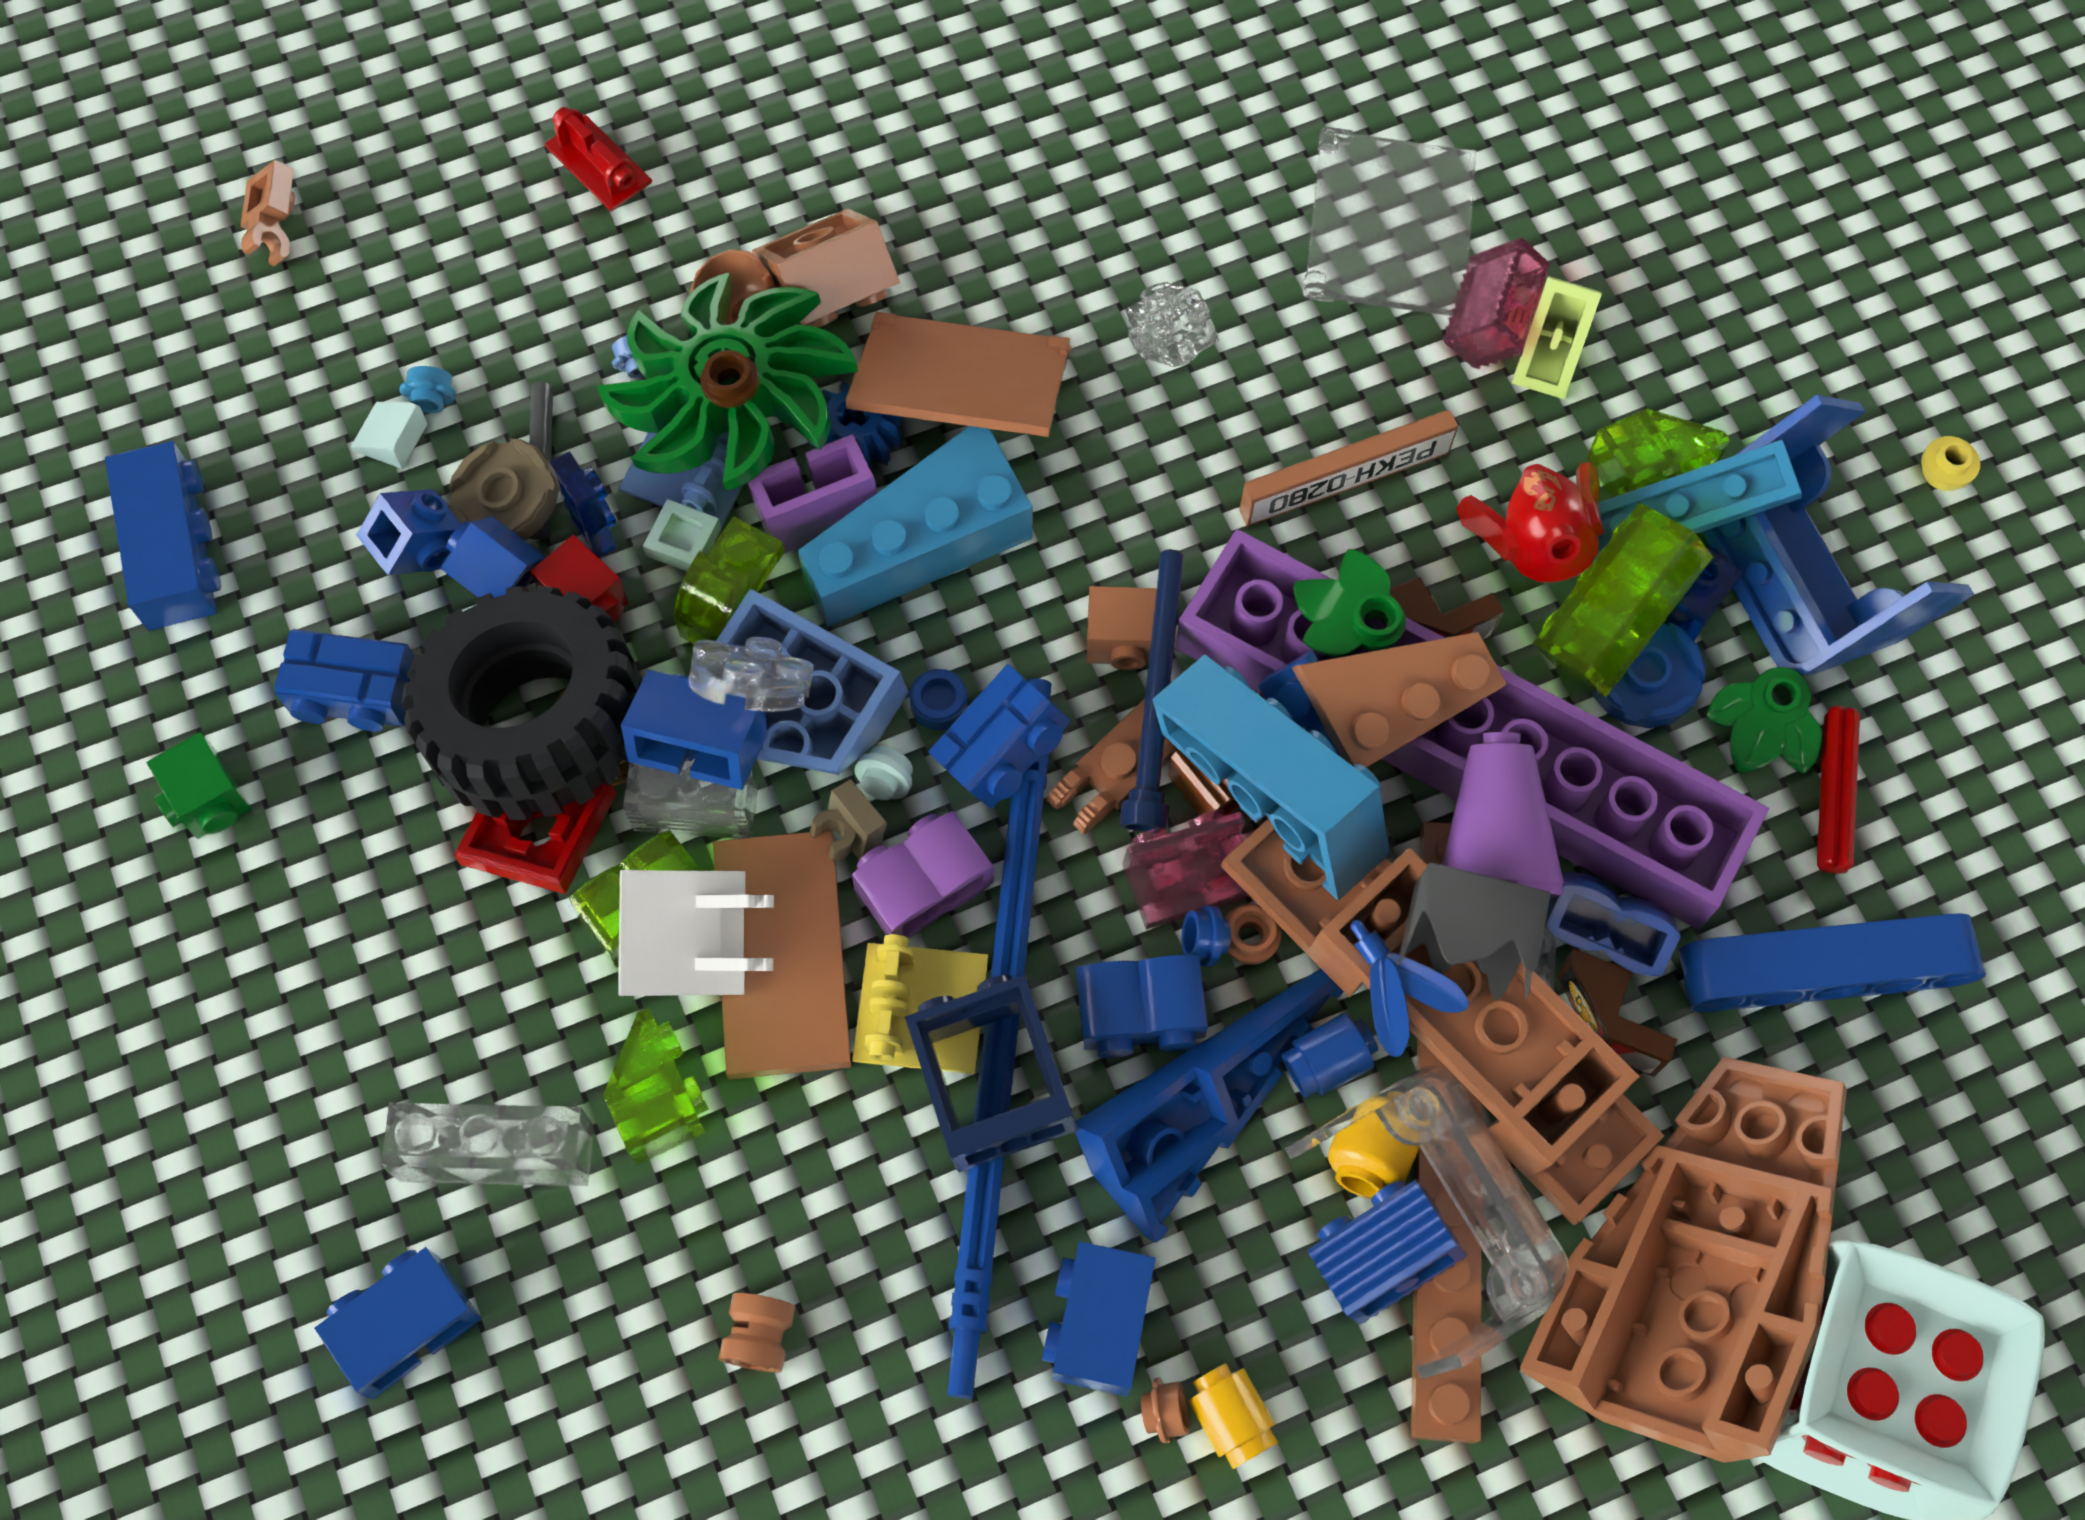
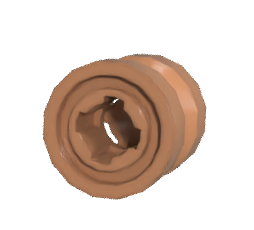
M734 1293L729 1308V1315L734 1321V1325L730 1335L722 1339L718 1357L719 1361L757 1371L781 1373L786 1356V1351L781 1345L784 1331L792 1327L796 1306L767 1296Z

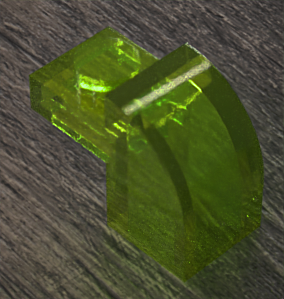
M733 516L708 554L706 555L701 551L697 553L683 579L674 611V619L679 636L709 652L750 588L758 592L785 553L783 542Z

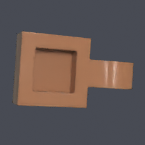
M275 159L247 181L240 227L247 229L241 241L243 252L248 255L260 247L263 241L270 250L269 264L273 266L277 265L289 254L290 242L285 232L281 229L279 221L283 222L288 218L295 203V194L291 191L294 169Z

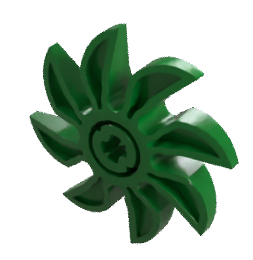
M730 273L715 276L694 289L682 306L681 317L689 340L680 341L675 336L664 332L638 310L628 327L627 343L637 368L646 380L597 386L604 406L617 421L635 430L657 433L631 457L633 465L647 472L662 474L679 473L694 469L711 460L717 446L718 437L725 432H729L723 484L725 490L742 486L765 470L775 453L776 443L770 424L766 419L768 417H776L779 421L792 426L817 449L821 450L828 439L831 420L822 391L811 378L858 372V367L852 351L839 337L818 327L797 325L821 303L819 294L797 287H779L758 292L743 301L738 313V320L731 325H727L733 281ZM724 350L737 351L748 357L755 364L759 374V387L755 395L748 402L737 407L725 408L711 403L704 395L700 383L701 373L707 360L717 352ZM728 379L723 383V385L734 384L738 381V379Z

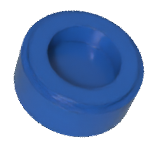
M933 669L926 671L918 676L911 686L909 693L911 712L916 721L928 729H949L968 708L966 685L957 674L949 670Z

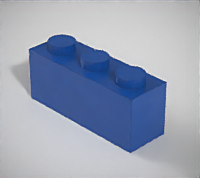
M174 441L106 456L105 463L129 608L148 631L217 614L213 592L221 590V581L214 560L211 557L207 558L205 543L212 541L213 536L206 512L203 508L198 507L196 494L204 492V484L196 461L194 459L187 461Z

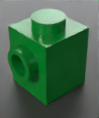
M201 731L146 762L163 791L154 796L155 802L172 827L183 823L197 839L206 834L224 831L235 823L239 815L251 809L220 754Z

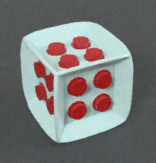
M1837 1240L1829 1243L1820 1331L1771 1455L1757 1458L1801 1481L1896 1517L1909 1520H1983L1992 1515L1997 1509L2011 1483L2018 1464L2043 1360L2045 1342L2044 1318L2038 1311L2006 1292L1910 1254L1876 1244L1851 1240Z

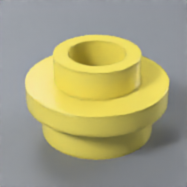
M1943 436L1933 440L1924 450L1921 459L1922 473L1926 481L1931 486L1943 491H1952L1966 487L1975 479L1980 470V458L1974 447L1967 441L1953 436ZM1947 458L1954 460L1958 465L1950 463Z

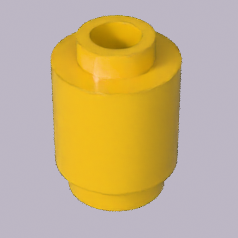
M1227 1363L1192 1382L1198 1394L1189 1399L1188 1403L1218 1457L1225 1455L1232 1469L1279 1443L1271 1430V1427L1276 1424L1244 1368L1232 1374Z

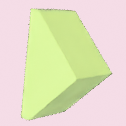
M1550 276L1547 277L1530 323L1512 384L1565 400L1602 292Z

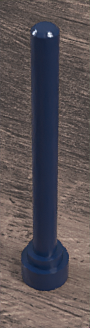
M1167 549L1160 553L1136 788L1129 791L1128 800L1122 801L1119 826L1139 832L1161 833L1166 832L1168 827L1170 807L1164 804L1165 794L1159 792L1165 736L1161 732L1152 699L1171 682L1184 557L1180 551Z

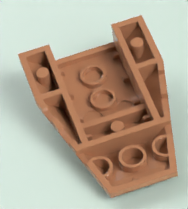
M1723 1056L1676 1117L1677 1129L1663 1146L1655 1145L1641 1164L1645 1169L1625 1196L1618 1193L1603 1212L1607 1220L1591 1241L1583 1238L1570 1255L1520 1366L1522 1372L1602 1422L1723 1463L1771 1455L1820 1331L1847 1093L1845 1084L1843 1082Z

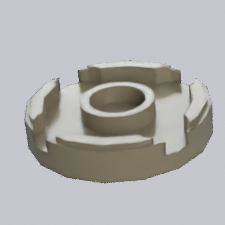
M509 439L511 442L498 444L496 441L483 444L465 457L452 475L449 490L452 492L451 505L448 503V508L461 524L465 521L471 523L493 516L526 541L542 529L555 509L559 494L557 471L539 448L522 439Z

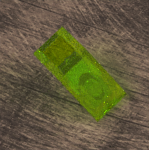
M1644 409L1599 429L1586 458L1597 468L1598 477L1611 497L1614 498L1718 462L1731 440L1725 431L1651 409Z
M649 1008L637 1013L603 1094L626 1150L636 1165L706 1133L698 1114L709 1110L694 1075L682 1080L674 1059L683 1056L684 1052L670 1021L658 1026Z

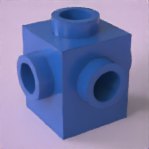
M433 489L387 492L379 494L356 536L387 575L423 571L432 572L440 570L451 553L446 549V544L461 523L449 510L445 500L437 495Z

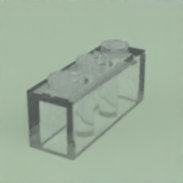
M389 1103L381 1167L399 1182L588 1186L594 1124L581 1107Z

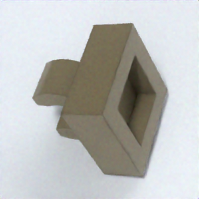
M849 779L831 790L828 809L814 817L810 834L813 838H816L825 831L837 832L841 839L831 844L829 858L832 861H839L847 857L852 851L860 860L867 852L881 846L887 823L855 783Z

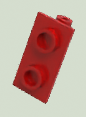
M562 107L555 112L552 122L555 124L556 136L544 143L545 147L610 212L652 183V179L586 114L583 116L577 109H569L568 107Z

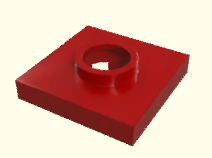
M602 783L593 790L595 797L579 805L576 800L563 806V813L550 816L557 819L555 825L548 832L551 839L538 846H535L532 840H521V835L529 822L544 816L542 812L532 813V819L510 820L505 811L502 812L500 817H490L476 812L454 853V857L460 865L566 894L617 793L612 784L607 786Z

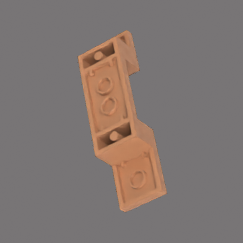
M1267 819L1223 860L1221 867L1349 998L1363 984L1370 989L1369 974L1372 965H1368L1354 945L1359 940L1351 930V924L1353 921L1359 920L1364 924L1369 933L1376 930L1389 948V953L1400 954L1414 887L1428 865L1409 847L1393 863L1385 858L1338 901L1322 886L1323 881L1326 880L1325 872L1310 858L1302 865L1293 859L1283 849L1285 841L1275 831L1271 821ZM1420 945L1405 956L1435 970L1431 964L1426 945ZM1476 960L1456 964L1441 973L1457 983L1469 1001L1468 1008L1459 1013L1439 1011L1404 993L1409 1018V1030L1497 1118L1483 1134L1573 1226L1580 1223L1665 1136L1623 1095L1640 1076L1534 971L1531 976L1530 992L1526 1000L1525 967L1522 961L1505 994L1498 1001L1490 993L1488 977L1479 969Z

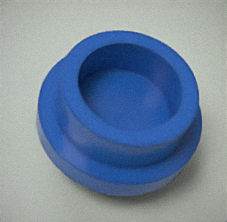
M1205 905L1200 911L1191 910L1186 914L1182 925L1181 945L1184 955H1199L1200 966H1215L1220 956L1228 952L1231 942V928L1228 920L1223 919L1222 913L1217 906Z

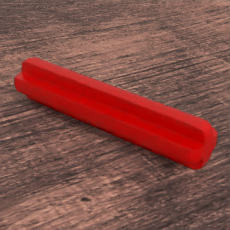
M1843 706L1831 707L1829 712L1824 715L1817 866L1822 872L1845 874L1854 865L1860 714L1855 708H1844Z

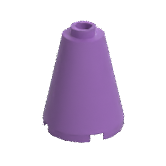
M1483 733V744L1471 745L1442 865L1549 891L1550 897L1563 896L1564 881L1534 748L1532 745L1520 744V733Z

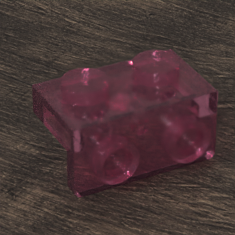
M1221 810L1207 812L1192 819L1188 823L1189 828L1170 834L1167 833L1166 828H1157L1144 832L1132 840L1133 845L1127 848L1122 865L1146 930L1184 918L1189 911H1200L1205 905L1219 907L1250 897L1221 867L1223 860L1244 841L1241 831L1245 821L1241 812L1224 816Z

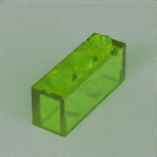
M1639 502L1629 517L1618 524L1610 542L1595 562L1580 574L1576 587L1560 608L1546 619L1541 633L1534 640L1533 644L1555 667L1602 696L1607 697L1713 556L1694 531Z

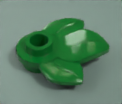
M1353 549L1346 551L1341 563L1338 580L1308 579L1297 581L1294 584L1293 590L1298 608L1307 620L1313 622L1305 633L1303 643L1320 654L1337 657L1350 654L1360 647L1372 651L1389 649L1398 643L1404 633L1406 626L1405 613L1399 603L1390 596L1389 575L1381 565L1362 552ZM1375 618L1380 620L1385 628L1382 630L1372 629L1364 621Z
M1775 667L1760 674L1754 682L1731 683L1715 695L1708 707L1707 719L1718 725L1732 728L1730 734V753L1733 765L1738 773H1746L1762 768L1781 756L1791 768L1804 774L1815 764L1820 752L1822 730L1819 723L1808 710L1811 702V690L1806 679L1793 669ZM1774 686H1784L1790 691L1791 701L1789 705H1779L1773 700L1772 690Z

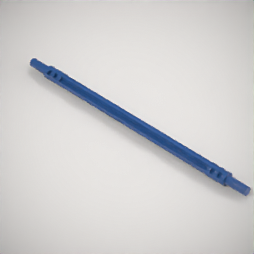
M1031 679L1029 683L1050 701L1051 682L1044 679ZM1048 754L1039 756L1022 775L1023 779L1019 789L1011 796L990 978L999 975H1011L1014 979L1024 975L1044 790L1047 785L1046 771L1049 767ZM1020 1013L985 1025L974 1123L1005 1113L1010 1109ZM1004 1157L968 1169L958 1264L954 1274L955 1290L952 1293L951 1306H953L952 1316L949 1318L948 1326L949 1330L954 1331L947 1396L972 1399L974 1394L980 1334L987 1333L988 1320L986 1319L987 1310L990 1307L991 1297L989 1292L993 1280L992 1265Z

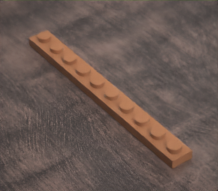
M1423 822L1420 829V858L1427 865L1430 862L1442 865L1451 824ZM1417 1038L1416 1131L1421 1141L1415 1157V1180L1428 1192L1467 1256L1464 1260L1456 1262L1453 1267L1446 1269L1442 1274L1435 1276L1431 1281L1424 1283L1420 1288L1413 1290L1411 1439L1476 1444L1481 1441L1482 1103Z

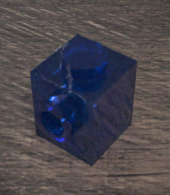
M1694 539L1657 588L1644 614L1656 617L1654 621L1662 622L1666 625H1669L1671 622L1684 629L1695 641L1727 598L1743 570L1733 565L1730 559L1721 551L1707 548Z

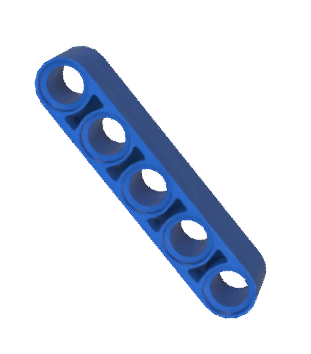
M1963 913L1710 938L1691 942L1678 949L1690 1010L1698 1013L1950 988L1970 984L1986 976L1971 916Z

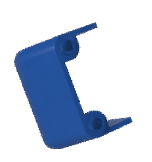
M1822 395L1814 396L1736 454L1739 455L1783 439L1802 492V498L1702 532L1777 667L1790 668L1801 675H1814L1897 644L1974 595L1969 584L1927 581L1907 595L1892 588H1878L1857 599L1805 508L1825 493L1831 481V465L1820 445L1866 411L1860 402Z

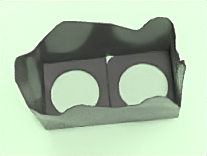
M1430 862L1414 887L1397 965L1402 963L1403 958L1409 952L1422 944L1426 945L1431 964L1437 972L1443 973L1456 964L1476 960L1479 969L1488 977L1490 993L1498 1001L1505 994L1522 961L1525 967V997L1527 1000L1530 992L1532 972L1538 968L1550 892Z

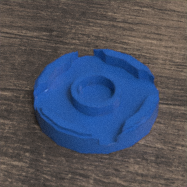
M1639 615L1620 619L1601 633L1588 656L1586 678L1594 699L1607 714L1627 725L1651 729L1673 724L1691 710L1702 691L1706 665L1699 646L1684 629L1671 622L1669 625H1666L1662 622L1654 621L1656 617Z

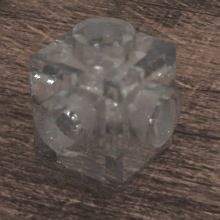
M1170 282L1158 283L1144 290L1140 294L1141 300L1125 309L1131 324V328L1128 330L1130 341L1138 354L1145 359L1176 367L1193 360L1199 352L1220 341L1211 321L1209 308L1198 290L1172 285Z

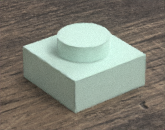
M667 499L643 544L646 557L698 576L721 530L719 518Z

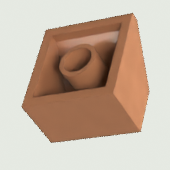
M845 209L752 250V253L759 258L771 273L777 288L797 287L819 294L821 303L799 325L807 324L813 327L826 325L838 318L837 310L855 302L859 307L876 303L887 296V288L900 283L878 222L850 209Z

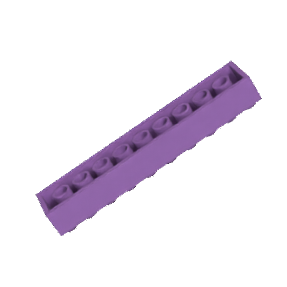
M1238 529L1231 536L1180 617L1175 649L1195 660H1198L1205 654L1222 668L1226 666L1233 667L1246 679L1250 689L1257 693H1262L1257 684L1264 677L1311 650L1319 661L1373 652L1372 650L1360 647L1350 654L1335 657L1320 654L1305 645L1303 638L1313 622L1307 620L1299 610L1293 590L1294 584L1300 580L1332 578ZM1370 618L1364 621L1372 629L1382 630L1385 628L1384 624L1378 619ZM1406 618L1404 633L1398 643L1391 648L1443 639L1444 637ZM1498 665L1497 667L1507 684L1506 686L1381 759L1457 800L1470 746L1483 744V733H1520V744L1532 745L1534 748L1557 854L1632 895L1659 905L1671 916L1698 930L1720 907L1770 809Z

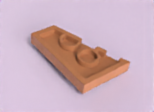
M1479 632L1292 667L1340 757L1352 766L1355 764H1361L1364 767L1370 766L1507 685Z

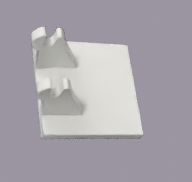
M620 870L618 996L744 995L745 971H773L774 958H744V908H774V895H745V871Z

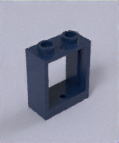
M1011 975L992 977L977 986V992L957 999L949 995L935 997L922 1003L918 1007V1012L905 1016L950 1159L958 1172L1079 1131L1025 975L1014 979ZM1021 1012L1050 1097L961 1128L934 1043Z

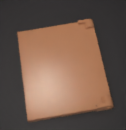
M876 311L871 324V331L858 364V372H855L846 397V409L1049 437L1068 355L1071 352L1070 338L925 320Z

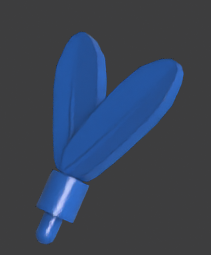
M1356 920L1352 922L1351 930L1359 940L1354 945L1368 965H1372L1369 975L1373 1021L1377 1038L1388 1054L1394 1057L1401 1056L1406 1049L1410 1037L1409 1018L1404 993L1442 1012L1459 1013L1468 1008L1469 1001L1457 983L1445 975L1407 957H1404L1402 963L1397 965L1400 954L1389 953V948L1376 930L1369 933L1361 921Z

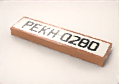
M1445 410L1247 481L1244 484L1239 511L1246 526L1249 527L1450 453L1459 426L1451 411Z

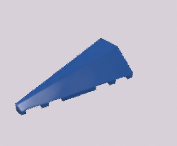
M1321 968L1075 1121L1079 1130L1075 1134L1091 1174L1147 1239L1157 1243L1164 1237L1168 1231L1163 1224L1167 1216L1182 1196H1194L1202 1185L1197 1176L1218 1147L1227 1149L1230 1147L1283 1075L1278 1068L1282 1062L1281 1054L1292 1048L1291 1042L1314 1029L1310 1022L1330 996L1340 997L1344 992Z

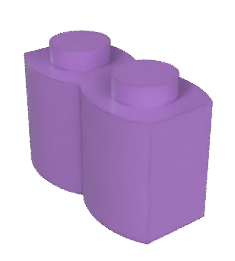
M954 811L940 817L936 814L923 817L909 829L907 833L908 838L903 843L889 849L886 845L878 846L867 852L858 861V869L852 874L854 890L886 935H902L909 939L927 928L944 913L956 909L980 894L994 882V866Z

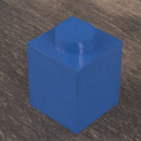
M489 516L471 523L465 521L454 531L446 544V549L451 553L440 569L478 598L488 593H491L495 598L505 595L506 588L527 587L533 579L530 571L544 560L546 556L496 518Z

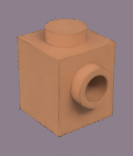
M1089 586L1087 663L1111 664L1114 668L1120 670H1136L1149 665L1157 588Z

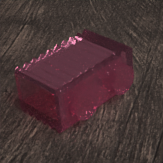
M1523 237L1468 257L1470 264L1465 266L1467 273L1462 274L1464 280L1460 283V291H1457L1459 299L1454 300L1456 307L1451 309L1453 316L1448 318L1449 324L1445 326L1446 334L1442 336L1444 343L1472 368L1481 369V365L1489 367V363L1497 364L1498 360L1505 361L1506 357L1514 358L1515 354L1520 356L1523 354L1550 263Z

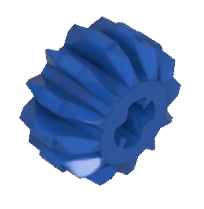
M842 379L839 385L840 392L838 394L822 389L831 420L830 433L824 445L853 434L870 470L872 461L888 466V462L891 459L890 450L899 449L902 442L901 430H899L900 425H902V417L846 409V397L850 385L844 379Z

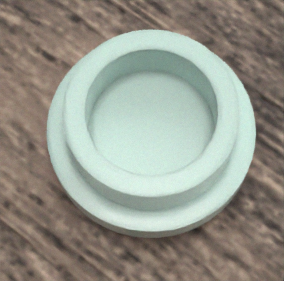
M886 746L874 747L869 753L862 755L855 765V775L861 783L863 790L876 799H901L908 794L912 787V764L906 756L893 748Z

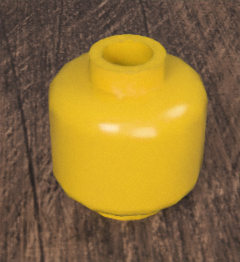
M1375 1100L1372 1105H1356L1344 1113L1328 1153V1161L1336 1172L1335 1179L1338 1184L1353 1194L1372 1199L1383 1187L1396 1181L1406 1182L1419 1150L1421 1139L1415 1127L1407 1121L1408 1114L1405 1110L1394 1103Z

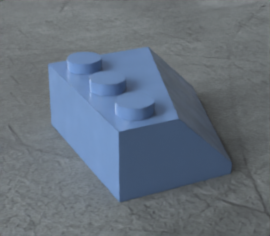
M751 588L692 677L694 681L728 689L739 688L750 694L764 697L767 736L757 759L836 775L842 773L880 740L909 693L899 670Z

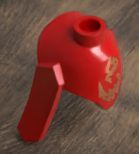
M1591 462L1581 463L1576 469V484L1543 465L1534 464L1526 467L1510 499L1506 519L1472 495L1463 498L1456 508L1463 527L1486 541L1504 561H1511L1522 575L1537 582L1552 583L1565 581L1588 569L1598 554V536L1604 533L1599 511L1600 482L1597 468Z

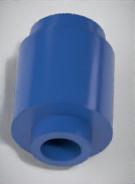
M1342 1013L1291 1042L1293 1048L1282 1053L1281 1057L1295 1086L1303 1097L1307 1098L1316 1092L1324 1096L1374 1068L1371 1055L1379 1049L1370 1029L1361 1018L1352 1022L1345 1013Z

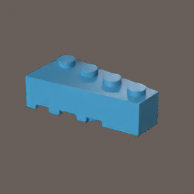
M969 426L799 549L798 554L803 581L826 627H830L1031 540L1033 507L991 430Z
M1204 654L1152 699L1162 734L1215 785H1218L1226 778L1228 780V789L1240 805V808L1255 823L1266 816L1271 821L1278 835L1285 841L1283 849L1300 865L1308 858L1313 860L1325 872L1326 880L1323 881L1322 886L1338 901L1390 854L1380 794L1382 788L1374 774L1363 765L1355 764L1352 766L1337 755L1332 744L1318 731L1312 730L1308 733L1296 724L1280 702L1274 698L1265 700L1251 690L1246 679L1233 667L1226 666L1222 668Z

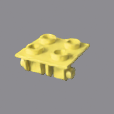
M895 934L885 935L883 944L868 943L852 1062L921 1069L905 1016L918 1012V1007L932 998L949 995L957 999L977 992V986L986 980L988 954L908 947L909 939ZM980 1027L934 1043L942 1071L975 1074Z

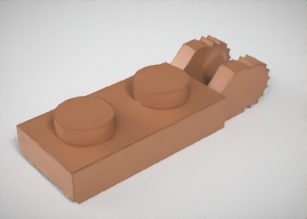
M1145 698L1076 763V768L1068 772L1047 796V802L1057 810L1067 805L1087 784L1091 785L1099 793L1079 811L1077 818L1074 820L1073 825L1082 834H1086L1114 808L1119 810L1122 807V801L1128 800L1129 791L1136 788ZM1166 737L1164 740L1162 767L1170 761L1173 755L1171 751L1174 745Z

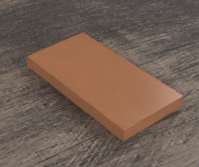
M825 831L816 838H813L810 832L713 841L715 871H745V895H774V908H744V958H774L773 971H745L744 995H722L725 1064L728 1080L852 1067L836 861H832L828 856L830 846L834 843L833 831Z

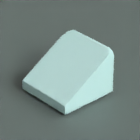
M376 402L351 445L352 451L403 469L428 425L420 406L410 402Z

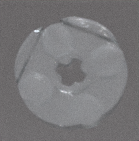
M750 637L746 639L745 646L727 645L714 640H698L694 642L688 685L699 696L725 705L726 694L745 697L744 709L763 712L788 711L804 705L805 696L809 698L814 665L807 660L782 654V644L770 638Z

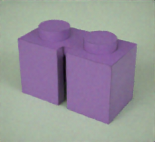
M853 434L826 444L821 450L816 448L805 453L814 491L805 493L799 466L794 457L765 468L757 477L748 482L757 514L777 557L805 546L877 493L874 476Z

